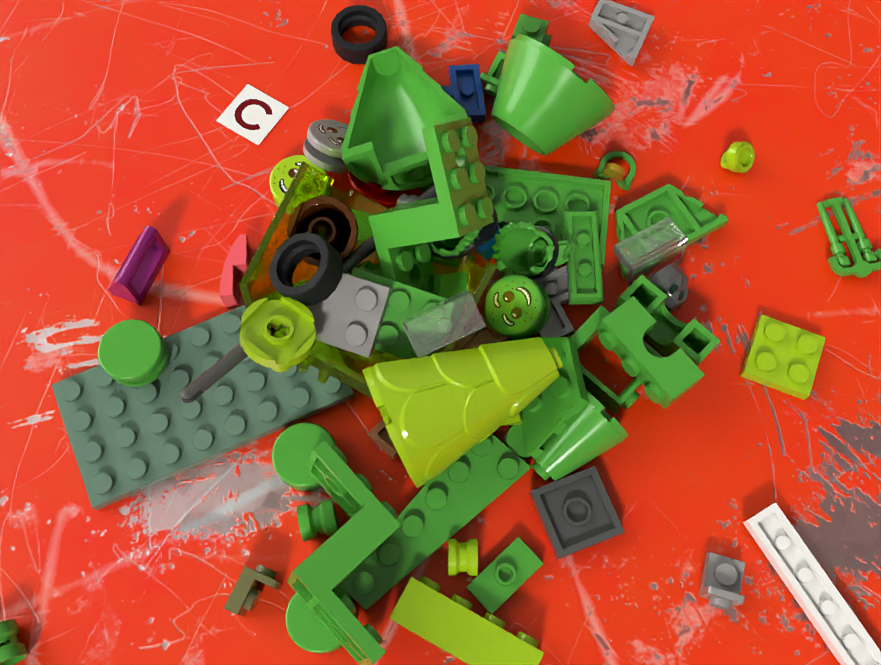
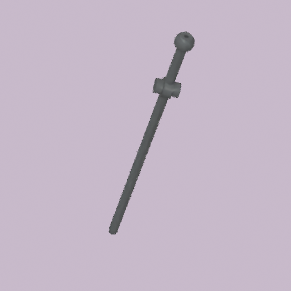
M435 185L420 197L407 194L401 195L396 202V206L437 197ZM373 235L342 261L343 272L349 273L376 250ZM271 327L269 329L271 331V336H273L280 329L276 330ZM238 344L184 388L180 393L182 401L184 403L193 402L243 361L248 355L244 352L241 345Z

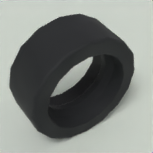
M354 5L344 8L336 14L331 23L333 47L336 54L344 61L352 64H366L368 55L383 51L387 47L386 23L383 16L374 8L366 5ZM355 26H366L376 32V36L372 40L363 44H353L342 38L345 31Z
M311 232L299 233L285 240L276 250L271 260L269 276L272 286L281 295L297 300L305 306H313L326 300L336 290L342 278L343 262L339 252L320 235ZM320 252L321 261L316 274L307 283L293 287L292 278L297 265L308 255Z

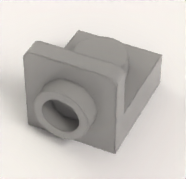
M712 552L707 553L698 596L709 599L708 605L722 610L731 611L732 606L743 605L745 596L740 595L746 562Z

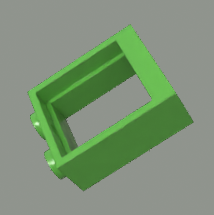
M602 305L570 337L571 340L576 342L578 355L598 334L596 331L601 320L610 314ZM643 340L644 346L649 353L656 357H663ZM581 365L586 390L614 415L621 407L628 410L639 398L640 394L636 390L642 383L636 377L617 396Z

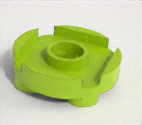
M282 296L281 300L268 301V297L262 298L252 303L243 313L239 342L244 352L254 362L270 367L276 372H284L290 369L291 366L304 361L312 352L316 339L315 320L311 311L297 300ZM272 327L278 330L284 327L286 329L285 337H273L269 329Z

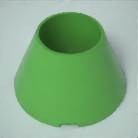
M517 34L516 37L513 35L509 40L491 117L505 131L533 151L543 156L549 155L610 117L615 110V106L608 95L591 78L585 82L572 70L575 67L574 64L548 46L522 34Z

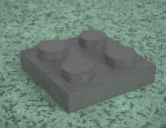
M595 466L531 490L529 493L557 560L625 532Z

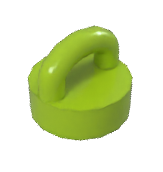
M736 141L732 143L720 159L721 167L736 173L748 172L755 158L753 146L749 142Z

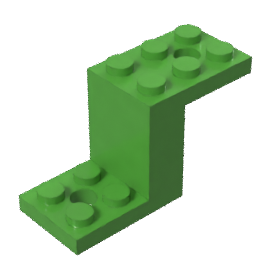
M471 117L421 129L437 197L404 203L368 216L383 276L432 292L433 276L435 274L431 262V250L427 242L459 238L494 222L492 216L493 203L488 197L485 184L486 172L484 165L480 162L477 148L478 136L476 129L472 126Z
M323 440L312 450L306 469L348 515L350 520L292 571L287 583L359 665H372L386 652L380 646L383 642L382 637L370 624L367 623L363 626L353 615L357 611L355 606L344 594L340 593L337 596L332 590L380 547L401 525L396 520L398 515L392 506L385 501L380 502L371 492L373 488L370 482L360 473L355 475L346 465L348 460L344 453L337 446L333 445L330 447Z

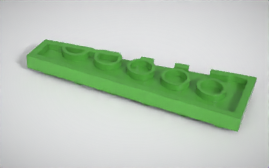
M491 434L485 440L473 446L439 476L425 484L396 519L401 526L348 575L339 586L367 610L522 477L531 466Z

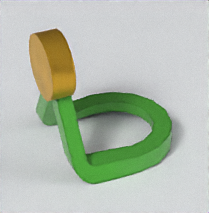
M610 152L602 158L593 177L601 180L613 179L619 188L628 191L636 172L635 161L625 152ZM620 158L628 163L630 171L624 181V168L615 163H607L609 160Z

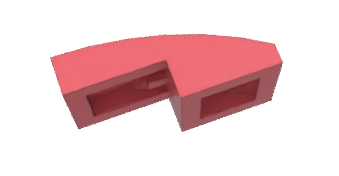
M246 234L238 236L228 253L223 267L219 296L226 308L239 307V278L252 277V246Z

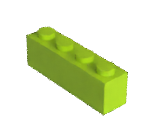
M421 576L419 581L413 577L410 578L389 617L392 621L468 665H539L544 655V652L537 649L539 642L521 631L518 632L517 636H514L503 629L506 624L504 621L487 612L484 618L471 611L472 603L456 594H453L451 599L438 592L441 586L425 576Z

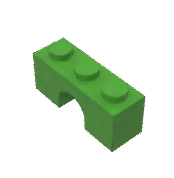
M642 274L622 293L613 309L614 311L634 296L657 321L651 332L644 339L665 357L672 355L681 348L697 367L721 341L696 319H693L690 323H684L676 319L665 306L667 295Z
M633 296L604 317L596 332L601 344L607 350H613L621 359V365L631 377L636 376L643 384L649 399L666 409L692 389L705 374L681 348L668 357H656L647 351L643 338L651 332L657 321Z

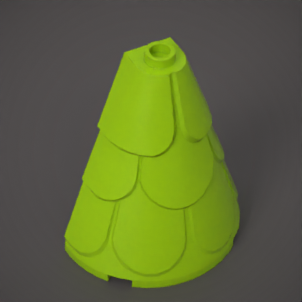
M541 337L481 344L478 348L433 353L431 356L376 363L374 366L363 369L362 372L376 407L380 410L395 449L411 480L419 488L439 476L473 446L485 440L509 417L514 418L559 377L557 369L562 368L563 365L556 349L553 347L548 350Z

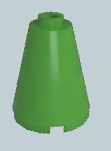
M587 390L588 404L578 415L570 419L568 426L559 435L553 433L541 446L544 452L539 457H532L535 462L531 467L545 481L549 477L554 481L561 479L620 444L629 436L615 417L612 418L604 410L605 407Z

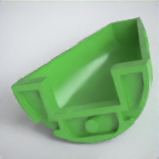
M398 46L370 54L357 87L358 95L350 114V123L341 148L342 160L349 171L359 180L366 184L369 181L380 184L381 188L385 190H410L431 184L434 181L421 129L468 118L466 110L450 97L440 84L427 75L420 64Z

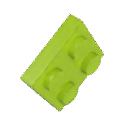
M761 314L757 319L740 376L806 400L811 393L826 337Z

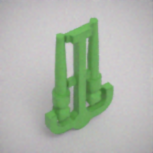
M838 197L817 203L819 215L831 244L830 250L833 256L827 260L831 270L840 276L855 275L858 278H865L871 272L881 270V249H877L875 252L871 251L873 248L871 242L866 238L848 198ZM842 205H844V208L846 210L849 222L854 233H852L850 230L848 222L841 208ZM825 208H832L842 235L837 237ZM841 242H846L854 262L852 267H848L851 263L848 256L844 255L846 251Z

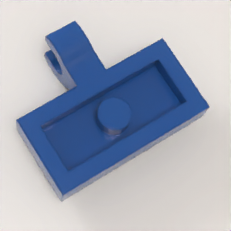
M479 65L449 66L450 86L441 85L443 90L466 110L472 122L485 121L486 109L482 84L479 78Z

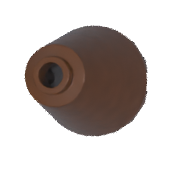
M320 195L302 202L295 208L289 218L287 235L288 238L306 232L320 235L339 252L342 261H344L352 253L357 243L358 224L353 212L345 203L334 197ZM312 253L303 258V261L309 265L319 267L321 253Z

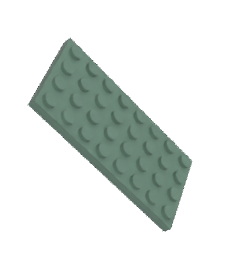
M304 282L295 283L293 287L301 286ZM276 291L262 298L268 297V301L281 300V296H284ZM254 300L165 337L164 340L169 350L167 366L164 372L148 385L141 387L121 385L107 374L101 365L52 384L51 386L92 508L95 510L104 508L354 398V393L332 345L315 340V345L310 355L301 363L291 366L290 369L284 372H276L270 367L262 366L247 356L191 403H184L180 397L181 391L240 344L241 318L245 310L257 301ZM282 327L273 337H285L286 329Z

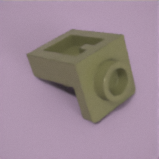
M257 564L255 570L245 566L224 609L244 617L246 611L251 612L258 602L261 591L257 588L260 582L280 591L282 584L274 580L277 573L260 564Z

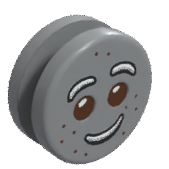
M329 119L312 122L308 127L307 138L303 145L305 157L321 169L335 173H347L349 169L342 160L341 148L349 125Z

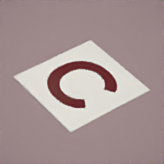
M247 84L216 121L259 145L289 107Z

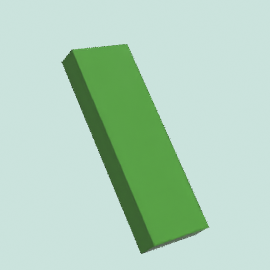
M565 211V240L573 247L567 255L569 256V261L566 262L569 305L602 304L604 298L597 211Z

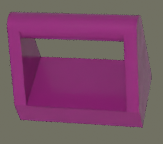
M147 225L139 234L108 289L112 295L141 306L171 252L157 229Z

